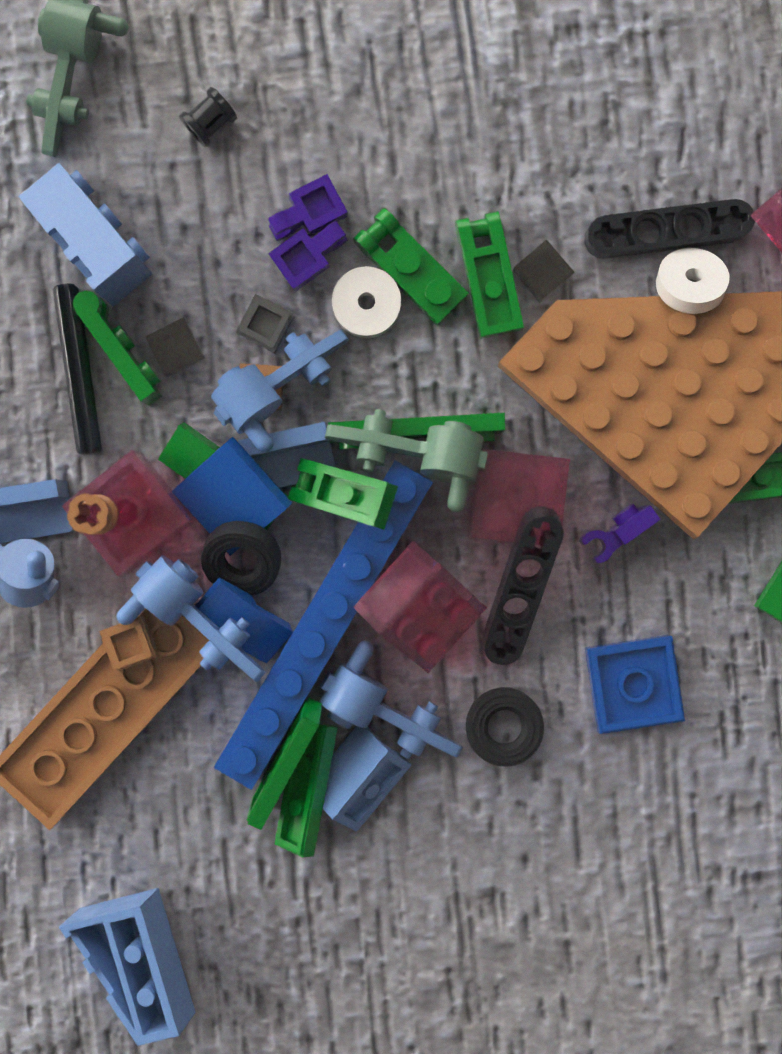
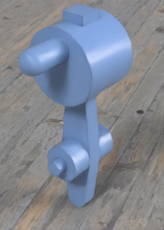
M342 329L315 345L306 334L298 337L294 332L286 337L289 344L285 347L284 351L291 360L268 376L264 377L255 364L248 365L242 369L237 366L227 371L219 378V386L211 395V399L217 405L214 410L215 416L223 426L230 423L238 434L246 433L259 451H269L273 446V440L261 423L282 404V399L275 390L301 374L310 385L319 382L321 386H325L330 381L327 374L332 370L325 358L349 340Z
M32 539L15 540L4 547L0 544V594L3 599L14 606L23 608L34 607L43 603L46 599L50 600L59 589V581L54 579V558L48 547Z
M161 555L154 564L146 561L135 573L140 579L131 588L133 596L117 613V620L120 624H131L145 608L170 626H174L184 616L209 640L199 651L204 658L200 662L204 669L209 670L213 666L220 670L230 659L254 681L258 682L266 673L264 669L241 648L250 638V634L246 631L250 623L243 617L238 622L229 618L219 628L203 614L194 603L204 592L195 581L199 577L198 574L181 559L174 563L169 558Z
M366 640L359 642L347 664L340 663L335 674L327 672L320 685L321 689L325 690L319 702L330 711L327 716L335 723L348 729L351 728L352 724L366 729L375 715L403 730L397 741V744L403 748L400 752L401 756L407 759L411 757L412 753L421 756L428 743L456 758L458 757L463 746L435 731L441 720V717L435 713L438 708L436 704L430 701L426 707L418 704L412 716L409 717L382 703L388 688L362 672L374 651L371 642Z

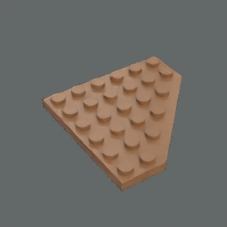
M782 291L726 293L722 302L716 308L700 314L677 311L668 306L660 296L556 300L498 364V367L693 540L700 536L782 444Z

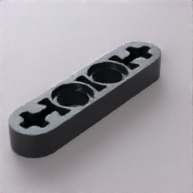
M730 199L603 215L596 218L590 224L585 233L584 243L591 255L603 259L733 243L742 239L752 230L755 224V214L753 208L747 202L740 199ZM730 211L733 212L734 218H741L742 223L735 231H733L731 224L717 225L712 230V222L725 219L730 214ZM683 216H694L700 221L701 232L699 236L694 238L687 237L680 231L679 221ZM642 221L653 222L659 230L657 241L652 243L642 241L636 232L638 223ZM623 223L628 224L626 237L630 246L625 245L626 237L613 239L609 247H604L603 240H595L594 236L598 235L602 227H606L608 234H618L625 229Z
M538 506L527 511L521 519L483 632L482 640L486 657L495 664L508 665L514 663L523 653L561 546L564 530L559 515L549 507ZM543 522H548L551 531L544 530L539 540L541 549L535 547L536 536L533 528H540ZM525 560H535L541 565L539 571L530 577L519 575L516 572V568ZM513 598H521L527 602L525 610L518 614L507 613L503 607L507 601ZM504 626L509 627L510 643H505L502 648H497L496 643H500L505 634Z

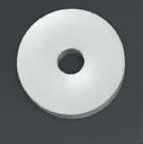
M683 248L668 254L661 262L656 278V289L660 298L671 308L689 314L705 313L716 308L722 302L729 284V272L723 261L713 253L699 248Z
M369 266L358 267L345 273L337 282L332 294V308L337 322L346 332L359 338H374L386 333L397 321L401 309V295L394 279L383 270ZM361 297H372L375 301L374 306L368 310L362 309L358 304Z

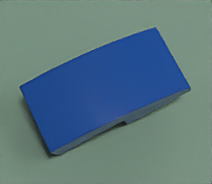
M220 577L195 605L219 628L229 618L234 619L236 622L241 617L246 619L250 623L246 628L250 638L241 648L266 664L293 633L289 622L259 607L252 595Z

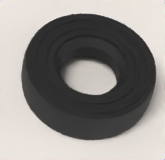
M245 521L227 522L218 526L208 536L201 554L202 569L212 584L220 577L253 596L267 590L276 580L281 566V550L276 539L261 526ZM234 547L245 548L254 553L258 560V565L251 570L237 569L227 562L225 553Z
M500 687L483 693L474 701L466 718V734L472 749L484 761L502 767L515 766L528 760L538 750L544 735V720L539 707L527 694L514 688ZM502 710L514 712L521 720L519 736L509 743L495 741L488 732L490 718Z

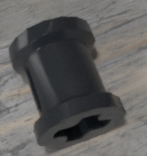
M210 87L206 91L207 97L189 113L183 111L179 115L181 122L203 147L210 144L209 138L226 122L233 123L237 120L233 108L214 87Z

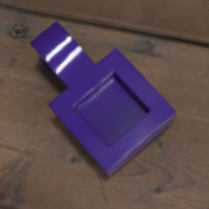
M328 174L290 192L289 200L293 206L268 218V221L270 223L269 228L276 241H280L293 234L301 226H304L308 235L312 236L332 222H339L347 218L348 211Z
M334 221L313 238H310L303 228L268 254L296 292L330 267L324 255L338 249L348 239L337 221Z
M631 504L612 518L616 524L608 529L607 532L601 530L588 531L581 536L579 542L582 545H586L593 539L600 540L602 551L593 557L592 560L594 563H603L612 556L616 549L626 545L661 519L651 505L640 506L637 509L635 504Z

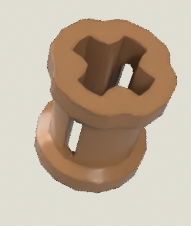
M83 493L76 496L70 502L67 519L70 526L78 533L101 535L110 532L116 526L119 519V510L116 503L107 496ZM88 506L101 508V511L96 515L99 523L87 522L86 517L91 514Z

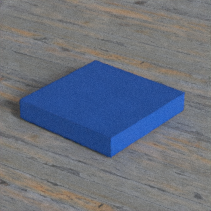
M234 437L225 442L171 491L209 534L218 526L232 521L250 522L265 528L292 504ZM240 547L231 548L226 552L231 556Z
M671 635L584 647L596 727L599 734L685 721L674 644Z

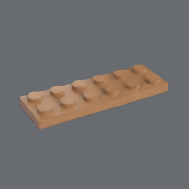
M145 608L139 616L144 615L159 656L114 673L104 643H102L1 753L0 786L47 829L51 830L201 667L200 662L204 658L199 651L209 640L184 616L174 626H170Z

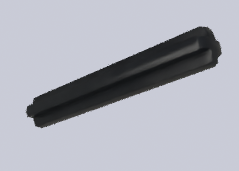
M65 283L56 285L53 288L76 451L81 455H90L101 452V438L84 323L73 307V300L79 293V289L74 284Z

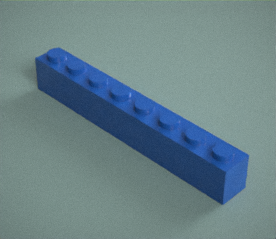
M394 460L383 479L385 482L398 486L385 529L376 528L361 522L357 523L213 767L251 790L433 484L429 479Z

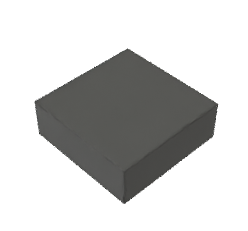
M255 294L236 333L276 354L295 315Z

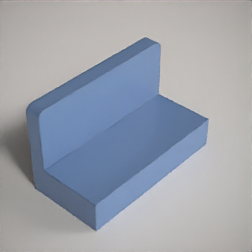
M325 422L269 433L273 440V446L267 452L259 451L249 438L238 440L239 444L279 488L297 484L300 471H297L300 458L336 467L331 443L325 438L327 428Z
M53 479L0 488V544L19 539H33L73 532L74 529L70 526L67 519L70 504L67 481Z
M356 726L332 756L323 809L332 820L357 832L411 767V763L401 756L400 753L383 744L368 727L365 729Z

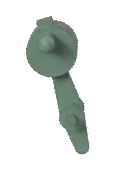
M48 0L45 8L39 14L38 33L41 36L43 49L47 53L58 55L51 91L37 88L34 95L29 94L26 100L27 105L32 106L34 116L46 118L41 147L42 154L56 157L64 123L78 126L81 119L87 120L89 110L83 108V100L70 96L76 60L92 63L95 60L99 51L102 32L115 36H124L129 29L126 20L102 13L99 6L88 4L89 0Z
M376 409L374 415L365 416L363 429L327 425L326 439L359 446L356 460L364 464V471L374 472L375 466H384L387 452L423 458L420 469L422 475L433 480L451 484L447 505L455 513L461 512L465 508L469 485L476 482L477 472H484L488 452L482 451L484 438L480 434L471 431V427L465 423L446 421L444 425L431 426L428 429L426 441L390 435L393 421L385 417L386 411Z

